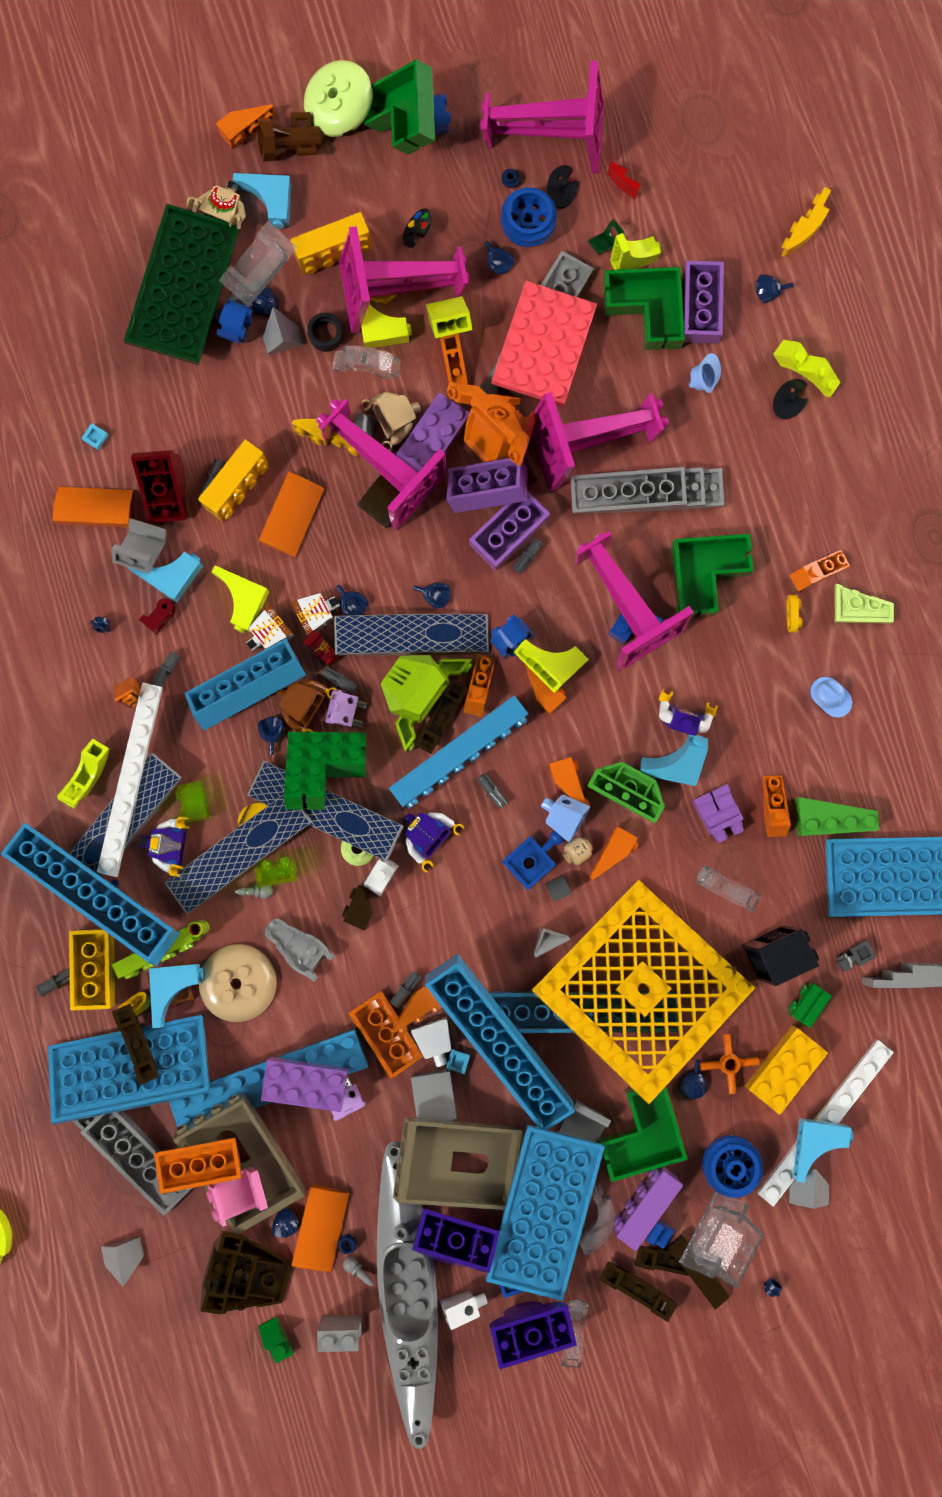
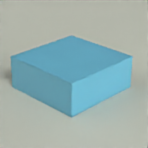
M91 423L81 439L99 451L109 435Z
M451 1049L446 1069L465 1074L470 1054Z

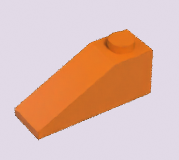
M459 334L440 337L448 383L468 385Z
M615 827L588 878L594 880L627 857L630 852L634 853L639 844L636 842L638 838L619 827Z

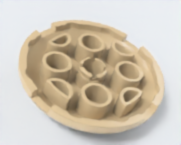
M232 944L220 948L206 960L202 967L204 978L201 980V984H199L201 998L205 1006L215 1016L225 1021L245 1022L252 1020L268 1008L275 996L277 977L273 964L264 953L250 945ZM234 978L241 981L240 989L232 985Z

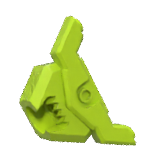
M401 655L382 680L381 687L390 713L400 716L395 724L405 753L408 750L412 751L415 747L414 744L417 737L413 728L416 722L421 723L449 685V676H461L463 672L465 674L469 672L473 666L471 664L472 659H441L436 664L430 655Z

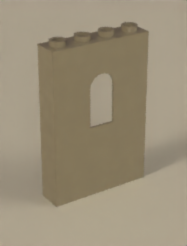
M245 1092L239 1095H232L224 1104L221 1105L219 1103L212 1107L210 1112L196 1116L191 1123L180 1125L175 1130L173 1138L177 1147L181 1148L218 1141V1135L225 1130L233 1131L251 1157L241 1163V1170L250 1166L258 1170L268 1206L267 1209L262 1211L255 1207L227 1219L226 1222L232 1231L239 1234L305 1196V1186ZM205 1185V1190L209 1191L208 1186Z
M404 1117L393 1198L397 1203L504 1210L520 1154V1145H522L524 1139L522 1130L516 1126ZM453 1151L484 1154L488 1158V1167L482 1173L451 1171Z

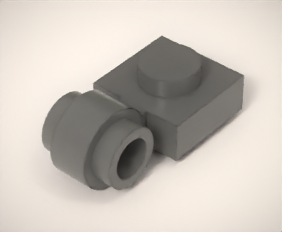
M863 940L848 948L851 955H848L847 952L837 955L836 963L840 969L847 971L854 967V961L857 966H861L876 958V955L868 940Z

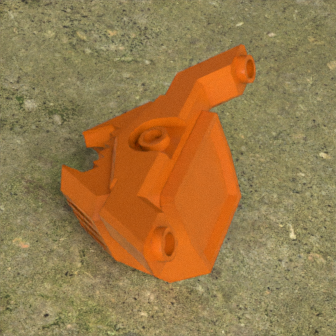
M449 382L447 388L449 398L453 399L456 403L470 404L472 406L466 422L464 442L483 462L510 458L512 462L521 466L536 422L534 412L532 411L528 417H523L522 414H519V410H515V406L520 405L521 398L486 394L479 386Z

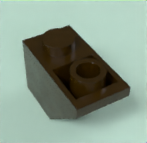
M358 885L357 888H353L349 897L352 899L350 906H345L342 916L345 917L343 922L365 931L373 910L364 887Z

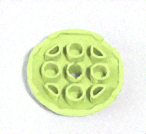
M338 60L324 65L312 76L304 95L305 112H310L311 126H319L320 131H323L326 136L338 137L343 136V133L351 129L355 130L364 121L371 108L373 89L371 88L370 78L362 67L351 61Z

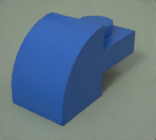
M658 1220L647 1235L646 1241L652 1245L657 1244L663 1249L667 1248L676 1230L663 1221Z

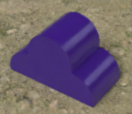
M423 1209L412 1251L450 1265L490 1273L500 1231Z
M530 1301L520 1303L506 1309L503 1317L494 1320L489 1325L499 1369L577 1346L568 1305L564 1302L542 1304L541 1302Z

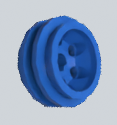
M525 187L515 190L506 198L502 206L501 226L504 234L511 242L521 247L542 245L551 237L555 230L557 218L555 203L547 193L538 188ZM512 216H517L518 220L514 221ZM543 216L546 219L544 222H542L539 220V218Z
M724 1135L715 1139L706 1148L702 1158V1171L709 1185L717 1193L728 1198H741L750 1194L759 1185L763 1175V1161L758 1150L748 1140L737 1135ZM736 1149L741 1150L739 1156L734 1155ZM725 1152L726 1158L721 1159L720 1156ZM749 1160V1167L744 1165V1162ZM733 1165H738V1167L735 1168V1172H730V1170L733 1169ZM716 1167H722V1172L716 1173ZM730 1178L732 1183H726L725 1180Z

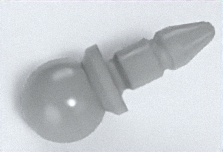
M264 883L260 886L255 885L254 888L237 889L235 893L242 896L254 895L255 898L267 899L272 895L273 889L269 884Z
M347 1257L343 1262L344 1270L352 1273L353 1277L357 1275L365 1284L373 1286L374 1283L371 1277L361 1270L363 1265L359 1264L355 1257Z

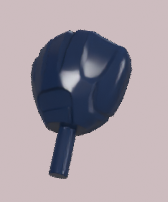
M486 241L484 244L489 250L487 254L489 269L496 274L509 272L514 265L512 255L503 248H493Z
M762 274L759 275L756 282V293L763 303H768L782 294V290L792 288L793 282L781 285L780 281L775 277Z
M267 287L256 293L252 302L254 313L270 317L273 307L277 310L279 309V301L272 289Z
M434 582L427 585L425 589L415 585L413 587V590L423 593L424 599L435 609L445 607L450 600V587L445 583Z
M340 585L336 586L337 590L342 594L340 604L343 614L345 616L362 615L369 605L367 598L359 592H345Z
M268 717L260 720L257 726L260 737L269 743V754L274 755V743L278 742L283 735L285 723L281 718Z
M699 1059L695 1060L694 1070L685 1073L679 1083V1092L687 1098L697 1099L703 1097L708 1092L705 1076L699 1071Z
M285 1207L277 1213L272 1225V1235L274 1237H288L299 1230L301 1221L290 1208L286 1209Z

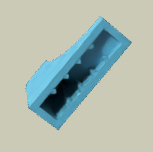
M233 173V182L238 185L237 189L252 193L266 206L271 227L277 229L289 227L292 186L289 176Z
M184 552L174 562L166 566L152 568L149 574L127 568L178 603L203 568V565L199 562L201 559L192 552L190 555Z
M688 735L686 742L670 755L660 758L642 757L640 772L649 777L696 786L708 751V738L699 735Z
M200 964L149 968L153 1028L165 1026V1015L168 1006L179 992L189 986L201 984L204 972L203 968H200Z
M799 1118L792 1177L797 1182L805 1183L809 1168L819 1156L833 1149L849 1148L850 1143L853 1141V1131H851V1128L846 1124Z

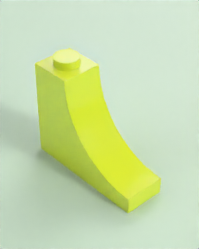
M621 233L615 237L610 262L614 270L639 269L658 261L661 246L659 242L655 241L654 236L643 240L629 241Z
M369 303L361 325L365 349L408 343L409 335H412L411 325L406 323V317L395 318L386 316L374 309Z
M214 566L212 570L213 575L227 584L233 597L234 610L230 622L235 626V630L241 633H245V631L251 633L249 627L258 618L269 594L268 589Z
M526 639L514 651L554 693L589 660L576 646L565 652L554 653L539 649Z

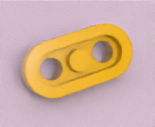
M788 595L786 602L787 630L789 633H797L798 629L802 627V619L799 617L801 599H798L797 595Z
M138 992L118 1008L131 1004L138 1016L148 1009L151 999L146 993Z

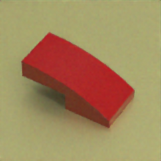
M611 161L608 169L609 177L624 193L636 199L641 184L626 177L628 169Z

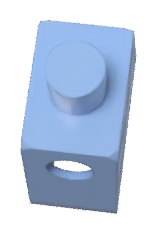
M561 795L555 802L546 797L541 805L543 809L550 812L546 819V824L568 842L577 834L590 809V806L566 795Z

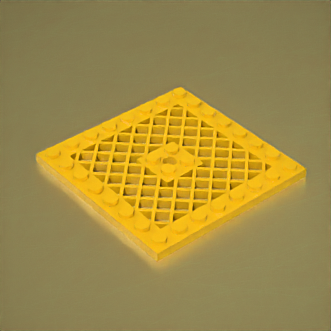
M638 880L532 989V992L643 1100L650 1104L749 996L755 987ZM635 916H645V925H635ZM631 917L632 925H623ZM649 918L657 925H649ZM659 929L660 939H650L649 930ZM618 930V939H610ZM622 930H632V939H622ZM636 930H646V939H636ZM663 931L672 939H664ZM609 943H619V953H609ZM622 943H632L633 953H623ZM636 943H646L647 953H637ZM650 943H660V953H650ZM664 943H674V952L664 953ZM605 944V953H596ZM678 945L686 952H678ZM688 956L689 966H679L678 957ZM595 957H606V967H596ZM609 957H619L620 967H609ZM623 957H633L634 967H623ZM637 957H647V965L642 961L637 966ZM651 957H661V966H651ZM665 957H674L675 966H665ZM592 958V967H583ZM692 958L701 966H693ZM661 970L662 979L654 971ZM665 970H675L676 980H666ZM679 970H689L690 980H680ZM693 970H703V980H694ZM582 971H592L593 981H582ZM596 971H606V981H596ZM610 971H620V981H610ZM624 971H633L624 980ZM578 972L579 981H569ZM707 972L716 980H708ZM641 984L647 985L649 988L648 994H640L638 986ZM668 984H676L677 994H667L672 989ZM680 984H690V994H681ZM694 984H704V994H694ZM708 984H718V994H708ZM568 985H579V995H569ZM582 985H593V995H583ZM596 985H607V995H597ZM610 985H619L615 991L620 995H611ZM564 986H565V994L561 991V989H562ZM667 998H677V1008H667ZM681 998H691V1008H681ZM695 998H705V1008H695ZM709 998H718L709 1008ZM570 999H579L580 1008ZM583 999H593L594 1009H583ZM597 999H607L608 1009H597ZM611 999H621L622 1009H611ZM663 999V1008H654ZM625 1000L634 1009H625ZM654 1012H664V1023H654ZM668 1012H678V1022H668ZM682 1012H692V1022H682ZM696 1012H705L696 1022ZM585 1013H594V1022ZM597 1013H608V1023H598ZM611 1013H622V1023H612ZM625 1013H636V1023H626ZM650 1013V1023H640V1014L645 1018ZM654 1026H664L665 1037H655ZM668 1026H678L679 1037H669ZM682 1026H692L683 1036ZM599 1027H608L609 1036ZM612 1027H622L623 1037H612ZM626 1027H636L637 1037H626ZM640 1027H650L651 1037H641ZM614 1041H623V1050ZM627 1041H637V1051H627ZM641 1041H651L652 1051H641ZM655 1041H665L666 1051H655ZM669 1041H678L670 1050ZM628 1055H638V1064ZM642 1055H652V1066H642ZM656 1055H665L656 1065ZM652 1069V1071L649 1074H647L644 1070Z

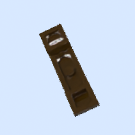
M454 679L450 681L428 723L415 742V746L432 754L466 695L468 687Z
M127 1004L112 1011L118 1030L121 1031L132 1059L139 1084L143 1085L160 1077L150 1046L132 1005Z
M680 1235L667 1247L715 1310L730 1298L723 1286L683 1235Z
M640 1246L638 1248L635 1267L653 1271L658 1269L689 1276L669 1249L651 1246ZM701 1258L713 1273L715 1263Z
M607 1262L598 1278L613 1289H618L649 1308L652 1313L669 1322L678 1303L651 1284L612 1262Z

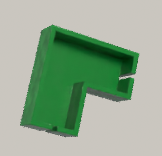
M415 59L371 85L373 100L369 113L365 118L366 126L380 133L391 128L392 147L407 155L419 150L420 146L424 147L435 141L432 67Z
M680 267L605 270L603 276L605 316L642 314L644 350H658L662 346L665 349L682 348L685 335Z
M750 534L680 538L672 541L671 555L676 614L688 606L694 612L692 617L696 615L698 617L715 616L719 612L716 578L749 576L754 571L752 554L748 555L752 551Z
M288 732L284 786L285 810H303L302 796H306L307 810H325L327 777H365L366 733Z
M666 1086L650 1104L643 1100L632 1088L624 1089L635 1128L598 1139L599 1143L605 1146L603 1157L611 1182L688 1160Z

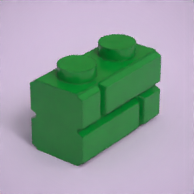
M808 982L807 984L804 983L799 989L800 995L797 1000L793 999L789 1004V1012L787 1014L804 1026L811 1028L832 996L814 983Z

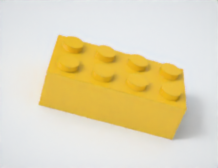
M361 212L290 239L303 275L313 274L320 268H328L333 266L334 263L339 262L349 227L357 226L362 254L372 249L369 230Z
M245 439L198 498L202 506L222 522L225 519H229L233 514L234 507L237 504H241L248 489L251 490L255 486L259 475H263L267 471L269 463L264 453Z
M103 929L69 931L70 1010L111 1009L116 1007L115 971L112 967V964L115 963L114 937Z
M792 1025L745 1084V1087L780 1115L828 1052Z

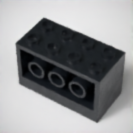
M783 925L742 944L758 980L775 987L819 967L817 962L819 956L815 949H811L808 943L811 941L808 933L801 928Z

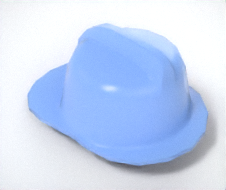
M708 354L700 364L693 367L690 373V388H695L698 391L705 390L707 393L713 391L721 376V364L715 354Z
M822 677L812 684L811 697L827 714L839 718L849 713L852 708V698L840 683L833 678Z

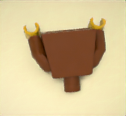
M305 680L299 683H291L288 689L284 687L278 690L277 696L282 698L279 706L283 709L282 715L286 724L296 732H313L312 729H305L304 726L308 727L324 700L325 695L323 693L326 694L328 699H331L329 691L337 689L333 687L328 689L326 685L315 680Z

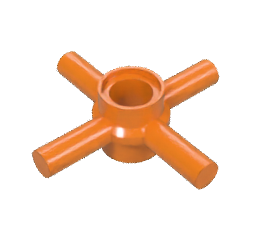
M723 1034L725 1054L721 1056L719 1061L701 1062L700 1070L721 1069L722 1072L727 1074L729 1094H736L735 1073L739 1071L740 1067L759 1065L760 1062L758 1057L739 1059L735 1054H732L731 1035ZM733 1059V1067L727 1069L725 1067L726 1061Z

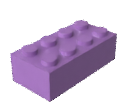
M686 261L683 268L682 282L684 342L719 343L723 329L724 262Z
M438 393L396 454L397 457L416 472H419L439 448L447 455L465 429L469 412Z
M510 458L451 468L448 470L447 502L454 513L527 501L528 468L524 461H522L521 466H518Z
M527 491V501L505 504L469 539V545L496 571L549 520L550 513Z
M270 1057L266 1064L261 1101L341 1112L349 1068Z
M665 1167L648 1171V1177L645 1182L639 1183L635 1196L633 1198L630 1197L626 1201L622 1214H617L612 1222L616 1237L634 1251H637L683 1187L678 1177Z

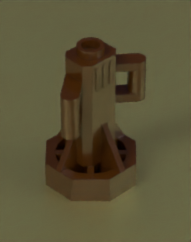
M310 112L291 113V127H280L272 123L270 118H258V146L263 162L274 161L275 157L285 150H295L298 156L317 155L316 148H321V143H324L323 131H320L319 126H311ZM296 120H306V126L296 127Z

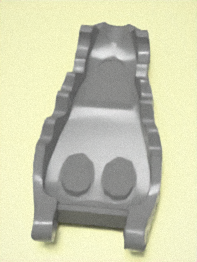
M279 918L273 919L265 929L264 935L276 945V948L285 957L286 962L295 971L308 977L313 982L318 978L313 971L323 958L326 957L332 960L335 957L318 938L289 926Z

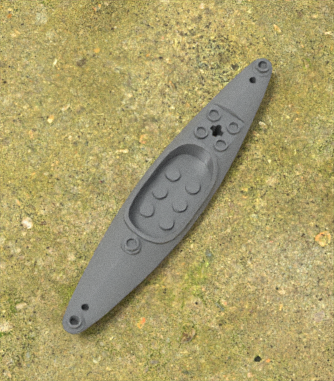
M393 1141L385 1149L380 1183L377 1225L379 1303L388 1359L402 1419L411 1445L416 1449H421L428 1443L436 1382L438 1346L436 1275L434 1260L426 1255L412 1251L423 1210L422 1204L397 1203L393 1198L400 1143Z

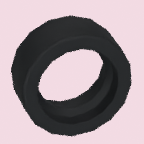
M319 313L309 321L307 326L308 337L311 344L317 350L329 352L340 346L344 338V332L340 320L335 315ZM322 323H331L335 326L337 334L333 340L321 342L315 336L316 327Z

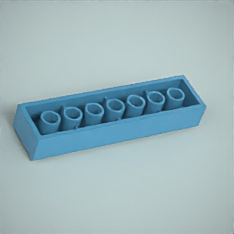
M514 695L389 787L390 791L403 808H412L418 803L417 799L420 796L426 797L434 791L433 787L435 785H443L449 780L448 776L454 772L456 775L465 768L464 764L466 762H474L480 757L479 753L485 749L487 752L493 748L497 739H505L511 734L512 728L516 727L518 729L527 721V711Z

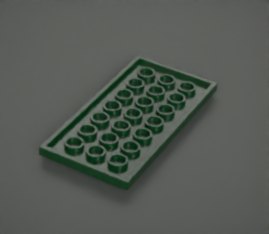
M166 203L125 334V344L195 365L200 364L240 229H237V225L229 227L228 222Z

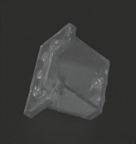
M269 221L256 234L257 238L233 267L230 266L219 279L248 308L298 249Z
M715 1192L679 1262L683 1266L708 1277L714 1278L716 1275L727 1284L738 1288L764 1237V1234L745 1216L750 1206L746 1202L735 1198H728Z

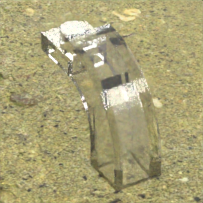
M343 346V350L335 351L332 370L336 372L362 370L373 373L383 379L398 378L401 359L374 348Z
M703 865L695 881L707 891L752 913L761 897L754 890L726 878L706 865Z
M595 1183L592 1192L597 1206L596 1216L590 1225L582 1229L579 1240L585 1256L599 1249L607 1241L614 1226L615 1211L613 1202L609 1194H604L600 1183L597 1185Z
M572 1300L566 1302V1304L568 1305L577 1346L561 1350V1366L581 1368L583 1362L584 1325L588 1312V1303L581 1300Z

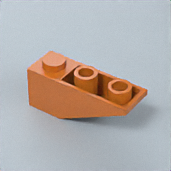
M272 104L230 112L216 123L218 132L228 145L234 149L236 146L242 145L249 136L257 133L258 118H270L271 121L276 116Z
M839 550L803 566L789 576L797 591L800 592L850 567L842 550Z
M477 655L464 713L482 717L496 658Z
M524 663L535 702L550 715L565 701L566 697L564 695L566 693L561 687L554 693Z
M129 677L114 686L116 702L129 708L137 707L141 688L136 679Z
M572 757L550 763L548 766L554 784L566 796L590 806L588 797L584 798L582 790H585L583 781L578 779L576 773L579 771L576 760L573 761Z
M782 775L763 776L764 819L767 837H787L791 824Z
M425 985L414 991L393 1026V1032L398 1031L400 1034L410 1028L408 1024L415 1021L418 1023L426 1018L425 1014L429 1011L434 1013L442 1008Z

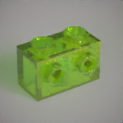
M290 856L278 858L279 861L271 862V859L260 861V864L254 868L257 886L264 887L297 881L299 873L296 858L290 859Z

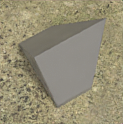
M273 307L263 334L268 355L303 346L304 343L299 326Z
M541 927L533 954L535 957H538L565 943L570 938L568 935Z
M813 1169L807 1173L805 1183L795 1180L789 1186V1203L812 1209L829 1205V1184L816 1169Z
M141 1237L101 1246L105 1267L123 1287L144 1257Z

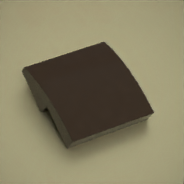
M380 475L361 498L357 506L382 526L388 528L391 522L387 507L400 492Z

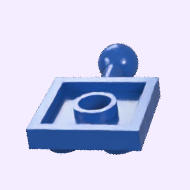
M554 830L550 834V839L540 847L529 836L502 863L529 890L556 865L546 852L554 845L562 844L565 839ZM528 857L534 860V866L531 869H527L523 865V861Z

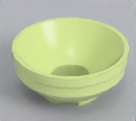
M342 841V856L351 865L362 866L373 859L374 855L362 851L360 854L353 853L352 845Z

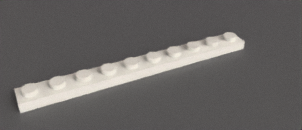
M142 682L97 873L118 877L163 687Z
M876 1039L813 1120L839 1123L894 1052ZM796 1142L757 1191L773 1207L795 1180L792 1176Z

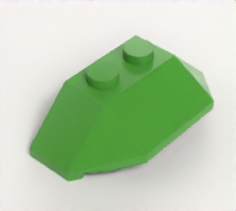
M624 762L596 769L587 785L600 795L655 824L665 807L657 781Z

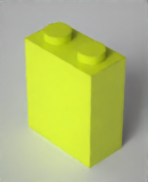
M462 296L426 304L429 323L435 338L472 330L470 313Z

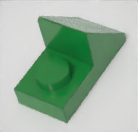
M277 1316L258 1326L264 1350L269 1349L276 1364L294 1354V1350Z

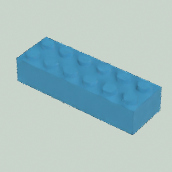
M285 638L184 694L194 718L203 731L276 691L283 689L287 685L298 681L306 676L295 652Z

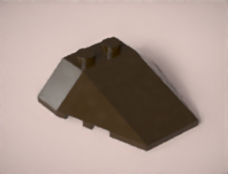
M221 1231L213 1243L203 1278L200 1311L225 1314L227 1311L232 1310L242 1311L249 1307L257 1306L258 1308L282 1303L292 1269V1262L242 1234Z

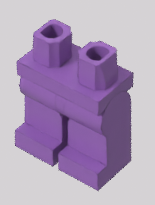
M728 784L691 801L709 835H713L718 843L728 839L724 828L730 826L734 835L745 831L741 822L743 817L730 793L731 790Z

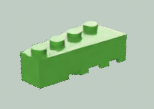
M801 797L793 798L797 836L879 831L878 811Z

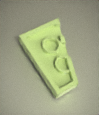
M835 584V622L890 624L894 622V603L874 596L870 597L854 589L850 590L842 585Z

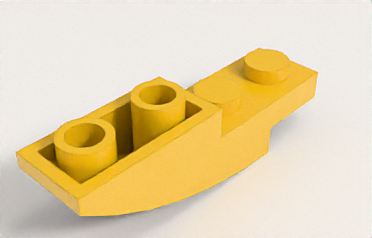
M824 187L821 194L817 192L812 202L815 204L813 210L809 208L805 217L801 216L798 222L794 221L789 231L792 235L790 238L786 237L781 247L784 249L782 257H786L801 248L819 229L830 210L823 206L831 192L830 189Z
M317 419L293 420L294 432L302 437L305 435L310 437L311 441L315 444L327 446L329 441L332 440L331 443L339 448L341 446L347 448V451L354 456L360 455L336 431L325 441L318 428Z

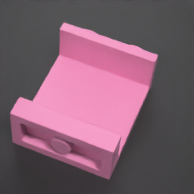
M253 1166L241 1170V1179L207 1185L209 1191L206 1192L209 1203H213L214 1210H212L213 1219L222 1227L226 1226L225 1220L257 1207L262 1211L268 1208L258 1170Z

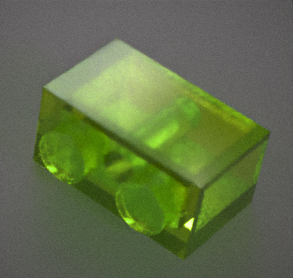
M196 781L177 785L176 798L178 802L180 801L182 808L179 809L180 817H189V819L185 820V823L190 824L211 819L204 782Z

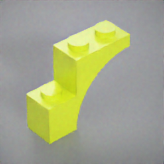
M783 340L773 354L781 367L801 374L811 381L826 397H831L841 383L826 358L808 355L801 342Z

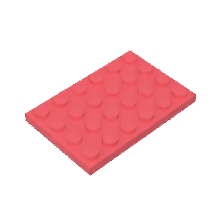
M525 281L491 384L540 400L545 393L552 392L555 404L564 407L597 304Z

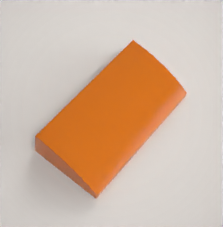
M288 471L261 533L259 542L296 558L325 489Z
M58 487L54 501L52 521L59 525L129 528V519L133 517L134 490Z
M382 991L347 1013L389 1079L394 1078L424 1057L407 1030L400 1034L398 1031H392L399 1017Z
M235 1137L154 1152L160 1194L242 1178Z
M311 1184L291 1266L331 1272L350 1192Z

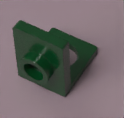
M614 219L610 221L603 233L588 241L599 256L613 249L615 237L611 234L612 227L616 228L618 235L621 233L625 234V231Z

